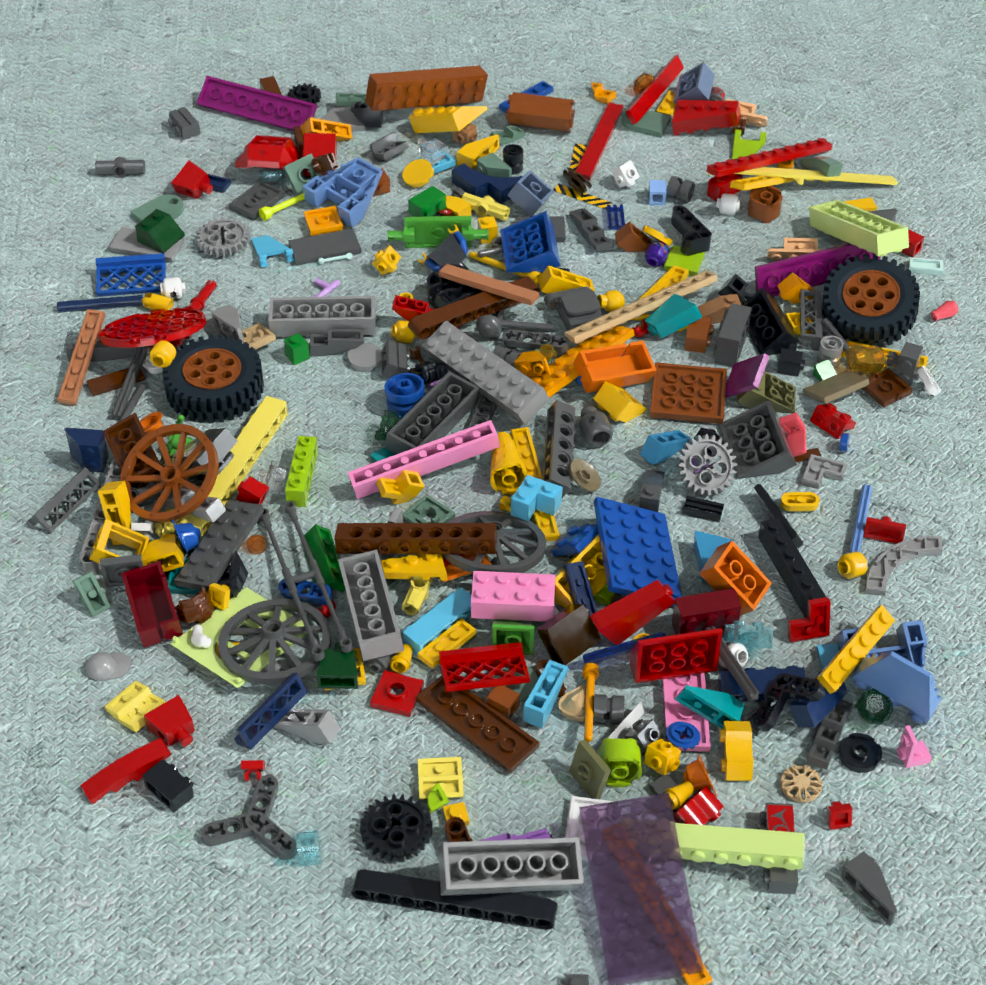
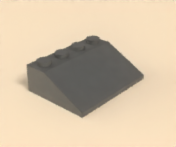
M769 400L719 424L724 441L728 443L727 449H733L730 456H736L732 463L737 464L734 468L739 479L777 474L797 465L783 428L779 424L778 415Z

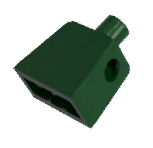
M340 642L335 643L334 649H325V657L320 661L317 671L318 688L358 689L354 650L342 652Z

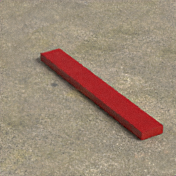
M678 55L671 58L626 110L632 125L639 122L684 69Z
M608 103L575 172L581 173L589 181L623 111V105Z

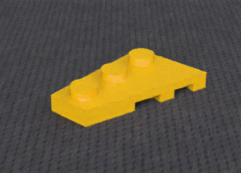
M412 554L381 560L385 579H410L412 576L422 577V580H430V577H440V580H448L441 554Z

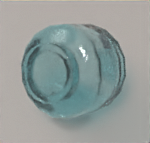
M263 167L259 171V178L265 184L279 185L283 181V169Z

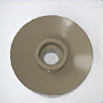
M575 459L570 463V474L581 488L589 492L597 491L600 488L601 480L599 474L591 464L582 459Z

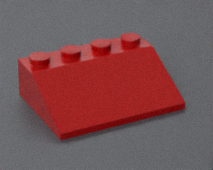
M722 628L638 640L630 651L629 661L635 683L717 671Z

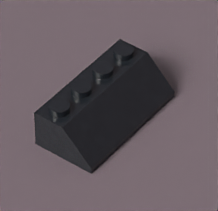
M759 289L743 304V306L752 307L748 333L760 354L765 353L768 356L781 354L782 348L789 349L790 343L797 344L799 342L775 297L765 289Z

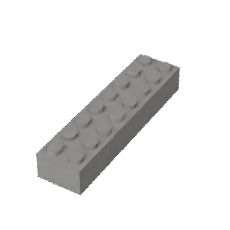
M445 321L422 345L431 359L437 363L445 364L448 371L480 387V394L494 402L524 425L550 399L542 386L448 321Z

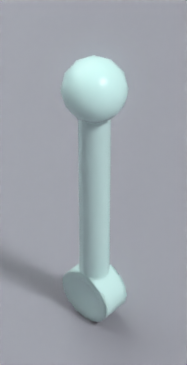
M347 253L343 256L326 259L319 258L318 263L323 264L324 262L345 258L352 259L353 255Z

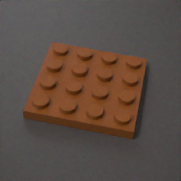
M655 362L657 371L653 379L650 417L723 423L727 369Z

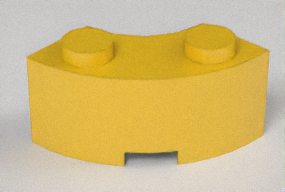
M724 721L723 729L719 730V741L723 742L724 758L720 760V770L725 772L726 780L752 781L754 761L750 721Z

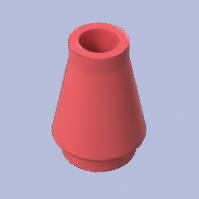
M947 300L931 312V317L934 321L953 317L958 313V306L953 300Z

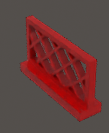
M522 642L439 651L440 671L443 676L446 692L530 683V676L523 655ZM505 667L510 669V671L504 672L502 669ZM483 670H486V671H488L489 673H488L487 675H485V674L480 673V672L483 671ZM462 672H464V673H467V674H469V675H467L466 677H463V676H461L460 674H461ZM517 672L524 676H514V674ZM495 675H498V676H500L501 678L495 679V678H492V677L495 676ZM474 677H476V678H479V679H481V680H480V681H473L472 679H473ZM453 680L459 681V683L449 684Z

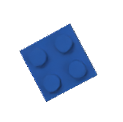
M597 524L574 525L567 530V534L559 538L550 549L553 556L580 553L599 534Z

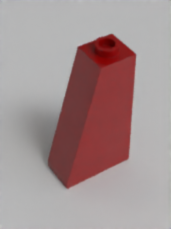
M656 580L595 612L590 618L597 630L618 646L675 603L672 597L674 592L667 583L663 585L659 580Z

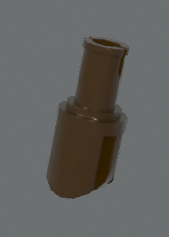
M570 167L564 169L563 175L569 180V185L579 195H582L581 190L584 193L587 191L586 186L589 189L592 187V184L581 173H575Z

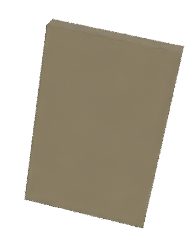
M846 370L804 388L803 393L805 396L826 404L868 386L869 378Z

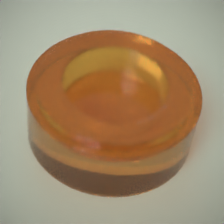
M253 535L247 540V549L252 554L263 553L267 548L266 539L261 535Z

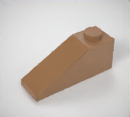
M737 294L719 296L697 308L702 316L712 317L711 324H718L721 320L724 321L725 309L728 310L731 303L741 305Z

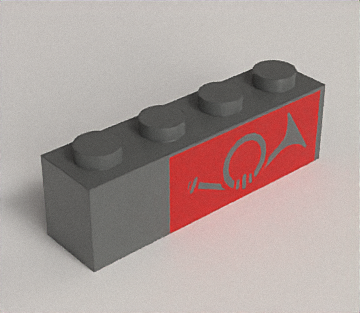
M766 803L764 811H760V825H764V830L795 832L793 804ZM779 867L766 868L763 871V883L767 884L768 893L796 894L798 870H788Z

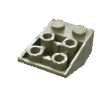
M764 371L759 387L737 394V403L751 409L769 400L776 412L792 414L795 413L796 387Z

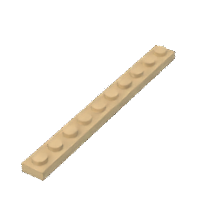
M707 270L564 332L565 336L575 344L582 343L585 339L595 337L600 332L611 330L614 326L624 324L632 318H638L643 313L654 311L674 293L684 297V295L694 293L702 287L710 286L711 283L718 281L717 274Z

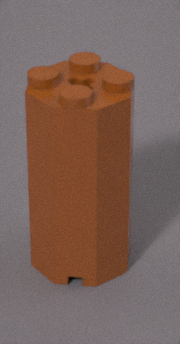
M513 92L512 95L509 94L508 104L510 106L509 110H506L505 116L509 125L571 133L572 130L570 128L573 127L575 109H572V107L575 106V100Z

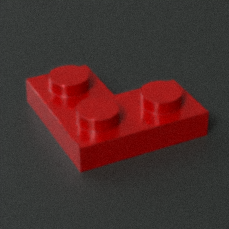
M828 597L808 600V617L788 621V639L790 642L830 635L831 601Z

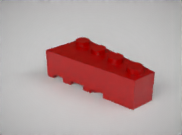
M677 100L672 119L674 136L680 135L682 132L694 133V130L703 129V131H708L713 127L720 129L738 126L741 116L739 101Z

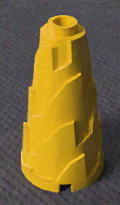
M499 432L497 434L500 447L492 450L490 483L496 492L500 490L504 495L515 494L528 475L523 460L519 457L511 435L506 432Z

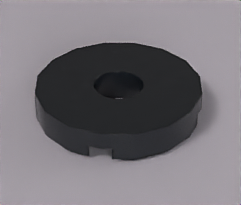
M853 733L841 740L838 755L842 764L849 770L867 773L879 766L882 758V748L879 743L877 744L874 741L873 737L863 733ZM855 750H862L865 752V755H858Z

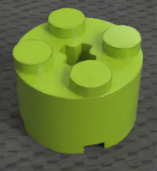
M633 738L604 739L602 745L597 750V754L611 769L607 785L622 788L632 785L631 782L636 779L638 781L642 776L641 751L636 740Z

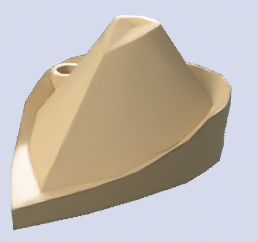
M586 683L560 698L558 708L564 717L577 722L585 721Z

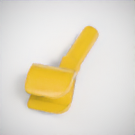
M503 496L500 499L499 509L502 511L507 510L511 513V499L508 496Z

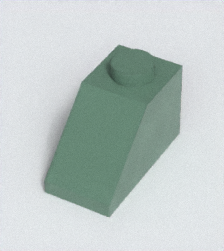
M494 153L477 159V172L493 177H512V168Z

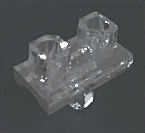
M271 460L268 472L263 468L254 471L253 478L269 487L267 498L269 492L280 494L282 482H284L286 476V469L277 467V461Z

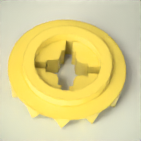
M180 519L175 520V523L179 524ZM172 521L155 525V533L161 538L164 534H172L175 531Z

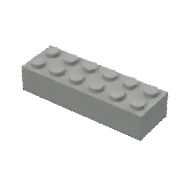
M375 296L270 298L269 330L275 334V337H291L297 333H300L301 336L328 334V329H363L364 335H376Z
M373 550L338 559L363 661L404 651L378 551Z
M579 837L443 842L438 848L441 896L577 890L584 884Z

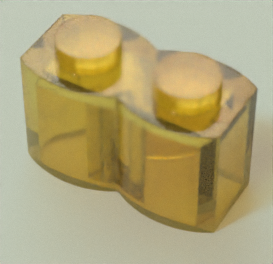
M855 344L850 346L845 353L849 369L853 373H879L887 367L881 347H865Z

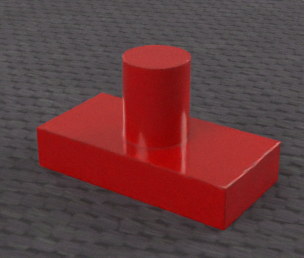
M883 516L881 519L867 517L863 537L899 543L904 539L906 524L892 522L888 516Z

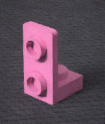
M910 725L905 726L899 747L897 748L899 759L903 761L906 768L930 763L932 757L924 741L917 742Z

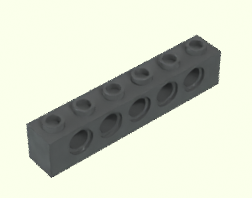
M556 399L547 410L542 480L563 487V498L566 493L571 491L573 485L571 483L572 476L569 466L574 460V435L576 433L574 425L577 417L575 416V407Z

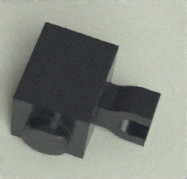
M736 273L724 283L718 292L720 296L737 294L741 305L752 297L750 293L744 291L749 284Z
M790 343L789 349H781L777 373L798 377L799 371L804 369L805 360L802 359L803 352L796 351L797 344Z

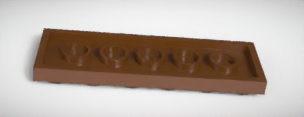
M442 675L416 696L418 704L510 774L539 748V741L472 691L446 692ZM453 680V681H451L449 684H454V683H459V682H458L457 680Z

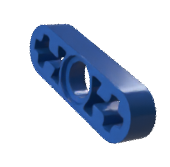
M282 579L278 584L281 595L284 598L294 599L293 595L289 592L285 579ZM303 581L295 584L300 601L319 605L327 604L317 583ZM325 584V588L332 601L333 593L330 587ZM310 588L307 594H301L302 590Z

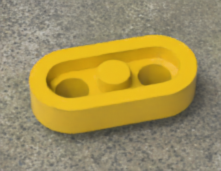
M787 492L782 495L780 505L786 511H814L818 508L820 499L813 492Z

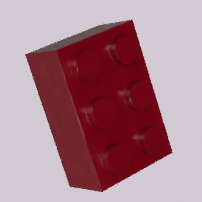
M731 588L675 598L672 627L675 635L705 631V628L714 626L716 629L722 628V635L737 633L741 604L735 589Z

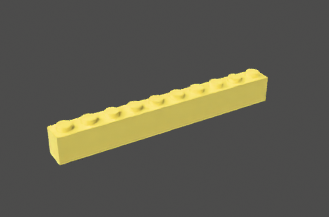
M266 396L259 403L255 413L250 416L247 425L243 426L238 438H235L238 442L229 451L234 454V457L221 473L217 475L216 482L208 497L219 498L223 506H225L228 500H231L241 481L245 479L288 415L286 401ZM191 514L179 520V524L192 523L194 527L199 528L201 534L199 541L202 540L213 522Z

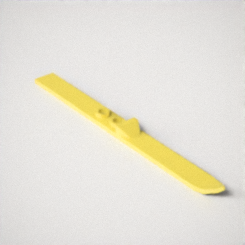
M759 167L734 173L794 178L799 185H803L804 179L808 181H814L815 179L823 182L844 181L897 185L898 183L893 176L841 172L840 176L826 177L820 171Z

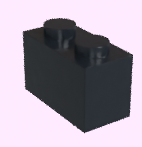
M164 759L143 774L145 788L174 813L194 797L193 782L187 776L183 777L174 764L171 763L169 765Z

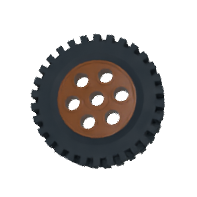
M863 255V259L860 260L859 256H856L853 262L850 259L845 260L844 266L840 263L837 265V270L833 269L831 276L828 275L823 290L822 313L824 318L828 317L844 340L848 338L851 342L867 343L871 346L877 343L878 347H883V342L886 341L887 345H891L893 338L896 341L901 340V334L905 337L908 334V329L911 330L916 322L920 300L919 284L916 283V277L914 275L911 276L910 269L905 270V265L902 263L897 266V260L895 259L888 262V257L883 256L882 260H880L876 255H873V259H869L868 255Z
M208 335V339L204 340L202 336L198 337L199 341L197 342L192 339L189 340V345L181 344V350L175 348L176 357L168 367L162 369L167 401L177 414L180 412L184 418L189 416L191 421L198 418L199 423H204L205 419H208L209 423H214V419H219V423H221L227 417L229 421L233 420L235 414L238 417L243 416V410L248 413L251 410V406L255 407L257 400L260 401L261 394L264 391L261 359H259V354L255 353V349L249 347L247 342L242 344V340L238 338L233 341L231 336L224 339L223 335H218V339H214L213 335Z

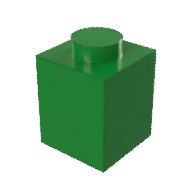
M300 333L284 339L285 356L294 365L310 359L308 342Z

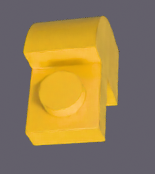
M403 470L395 480L380 477L376 482L381 496L391 498L393 504H402L412 500L424 488L419 473Z

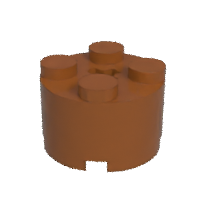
M774 186L752 189L749 197L748 215L761 220L763 223H770L771 220L778 218L781 213L783 200L781 191Z

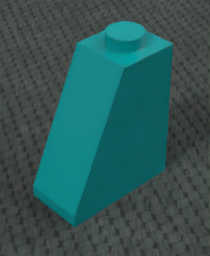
M674 293L645 322L648 326L647 330L651 335L664 338L701 319L702 315L696 304Z

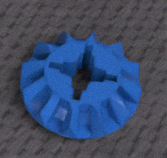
M674 722L666 730V738L676 748L681 747L686 751L688 748L693 750L696 745H699L701 739L700 732L690 723ZM684 733H686V737L684 739H680V737L684 735Z

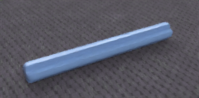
M862 485L849 553L854 551L860 552L872 493L871 485Z

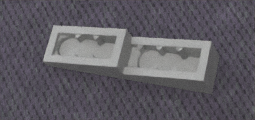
M180 488L182 505L195 495L192 490ZM172 489L164 505L175 509ZM207 497L190 514L214 523L226 509L219 498Z

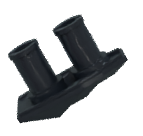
M237 551L234 552L231 565H228L220 579L229 578L217 582L221 586H229L234 597H237L238 593L241 592L248 576V571Z

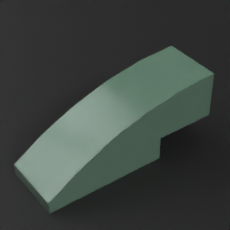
M812 157L800 160V163L809 170L820 171L826 177L840 176L843 167L841 162L829 157Z

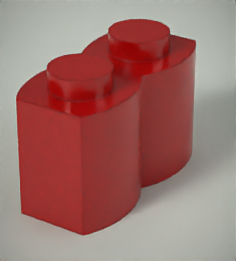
M705 786L677 809L671 817L676 823L705 825L708 821L712 823L721 816L719 811L724 806L708 786Z

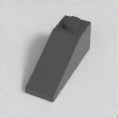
M646 470L640 495V508L655 512L659 511L665 472Z
M863 851L844 865L841 878L891 926L894 924L897 909L880 866L873 857H869Z

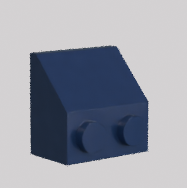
M66 428L65 433L71 457L82 469L86 467L90 472L104 473L109 455L103 430Z

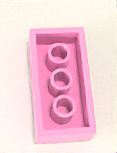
M474 571L471 618L549 621L554 616L555 575Z

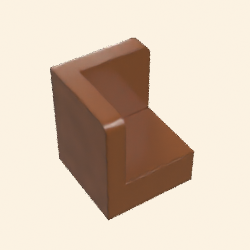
M495 686L487 696V703L510 719L520 707V694L505 686Z

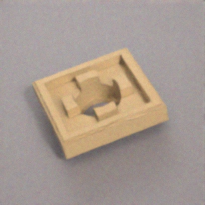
M261 323L242 330L244 343L247 342L249 347L258 349L276 340L275 334Z

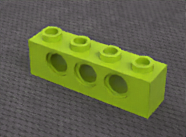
M298 436L285 488L286 502L293 501L296 507H306L318 456L317 437Z

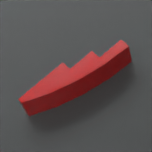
M159 738L114 761L80 786L89 801L95 804L111 790L116 793L134 779L138 782L143 778L144 773L162 759L166 760L172 754L164 741Z

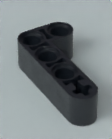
M674 206L671 224L682 235L681 253L693 255L709 251L712 233L685 206Z

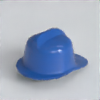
M172 519L185 555H188V551L194 549L199 544L200 530L194 527L192 523L176 524Z

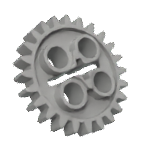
M223 217L220 220L214 218L213 222L208 220L209 224L203 223V227H199V231H196L197 246L200 247V251L204 250L205 254L209 252L210 256L216 254V257L220 254L223 257L226 254L232 256L233 252L238 254V250L243 251V247H248L247 243H250L251 238L249 227H246V223L242 224L241 220L237 222L236 218L230 220V217L226 220ZM221 229H224L225 245H222Z
M708 434L703 435V437L698 435L695 439H689V443L683 444L685 449L679 450L682 456L676 459L681 461V463L676 465V467L681 468V471L677 475H683L680 481L687 482L685 488L692 486V493L698 490L699 496L703 495L704 492L706 497L710 496L711 493L717 495L718 491L720 493L725 491L724 487H730L728 481H734L731 475L737 472L732 467L737 466V464L732 463V460L736 456H730L733 449L727 450L728 443L722 445V438L715 441V435L710 436V438ZM707 448L712 451L711 457L707 454ZM717 456L720 457L718 461L710 464L706 469L699 471L695 475L693 474L695 470L706 465L707 462L714 460ZM692 457L697 461L696 466L691 462ZM717 464L722 468L721 473L716 469ZM702 474L707 478L706 483L701 479Z

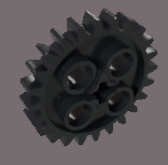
M395 794L392 795L390 800L384 796V802L376 799V806L369 804V812H363L364 818L360 819L362 842H365L366 849L371 848L372 855L379 852L380 859L387 855L389 862H391L393 857H396L397 861L400 862L401 856H405L409 860L410 853L418 856V849L424 851L425 844L430 843L433 828L431 813H427L426 806L421 807L420 800L413 803L412 796L408 800H405L404 794L400 796V799H397Z

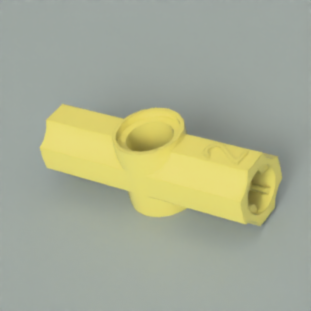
M466 192L462 195V199L470 203L471 209L475 210L480 217L489 215L504 221L508 219L510 208L495 203L494 199L490 196L481 198Z
M418 576L412 577L410 589L402 604V610L407 615L414 616L419 614L424 601L429 597V589L434 577H430V580H422V577Z

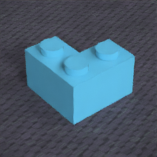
M527 475L511 498L510 516L529 521L535 510L554 516L562 502L563 487Z

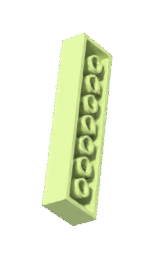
M840 200L809 207L811 227L858 246L860 249H865L867 252L874 253L876 256H886L889 252H901L902 249L909 248L908 227Z

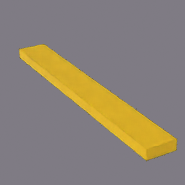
M529 427L510 429V435L515 442L519 457L523 460L528 475L542 480V472ZM535 510L533 513L535 525L544 533L546 542L558 540L560 535L554 516Z

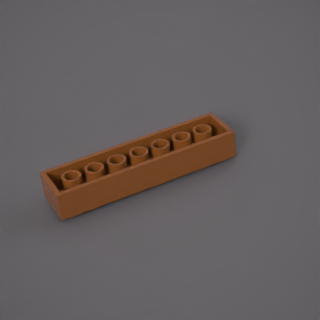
M480 65L369 74L365 102L372 111L482 102L488 74Z

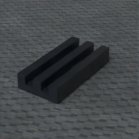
M686 496L682 514L720 522L724 504Z

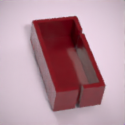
M161 561L121 573L143 647L160 643L162 638L169 640L174 636L179 637L183 635Z

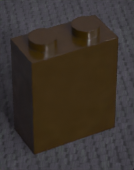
M584 604L570 605L536 629L552 661L566 666L601 640L598 634L599 631L593 624L589 616L590 612Z

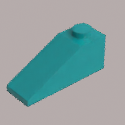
M688 685L674 699L723 729L724 721H740L745 705L728 693Z

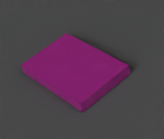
M763 353L734 363L726 382L725 397L728 398L758 388L769 356Z

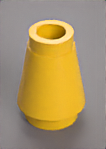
M403 644L404 651L397 652L390 660L391 668L396 673L402 674L410 669L413 647L409 644Z
M687 781L665 790L662 795L663 804L670 810L679 809L694 793L693 785Z

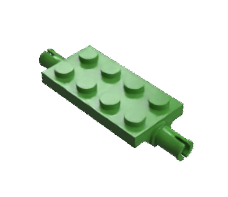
M471 216L404 217L403 231L388 230V241L405 242V248H437L450 235L448 228L450 231H454L456 229L454 224H456L466 239L467 247H472L473 240H488V229L473 230L471 227Z

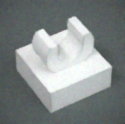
M131 523V530L149 537L150 542V535L155 534V527L151 523Z

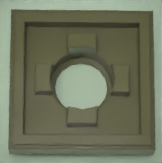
M585 739L579 741L569 772L592 799H600L611 769Z

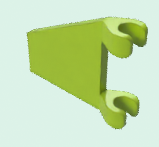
M735 130L732 160L740 156L745 157L750 156V154H756L765 145L767 133L760 132L759 141L741 139L742 130Z

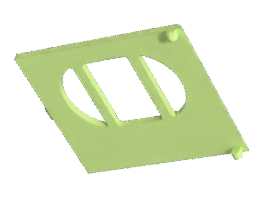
M246 587L238 593L237 597H232L229 600V607L227 609L217 608L213 611L210 619L202 624H196L203 627L202 634L211 638L212 643L209 648H200L192 644L193 627L179 638L174 636L171 645L236 688H239L247 681L235 676L225 667L222 660L216 655L215 648L218 644L222 628L234 614L249 605L266 601L267 599ZM281 610L280 620L284 622L293 615L285 610ZM274 611L258 614L260 618L273 619ZM250 619L242 623L249 628H262ZM300 620L289 627L304 626V624ZM307 633L291 635L302 639ZM286 641L289 647L294 645V643ZM228 642V649L236 646L233 643ZM281 647L276 648V658L284 653ZM269 649L256 659L249 670L260 672L269 664ZM244 650L236 653L237 656L245 661L250 656Z

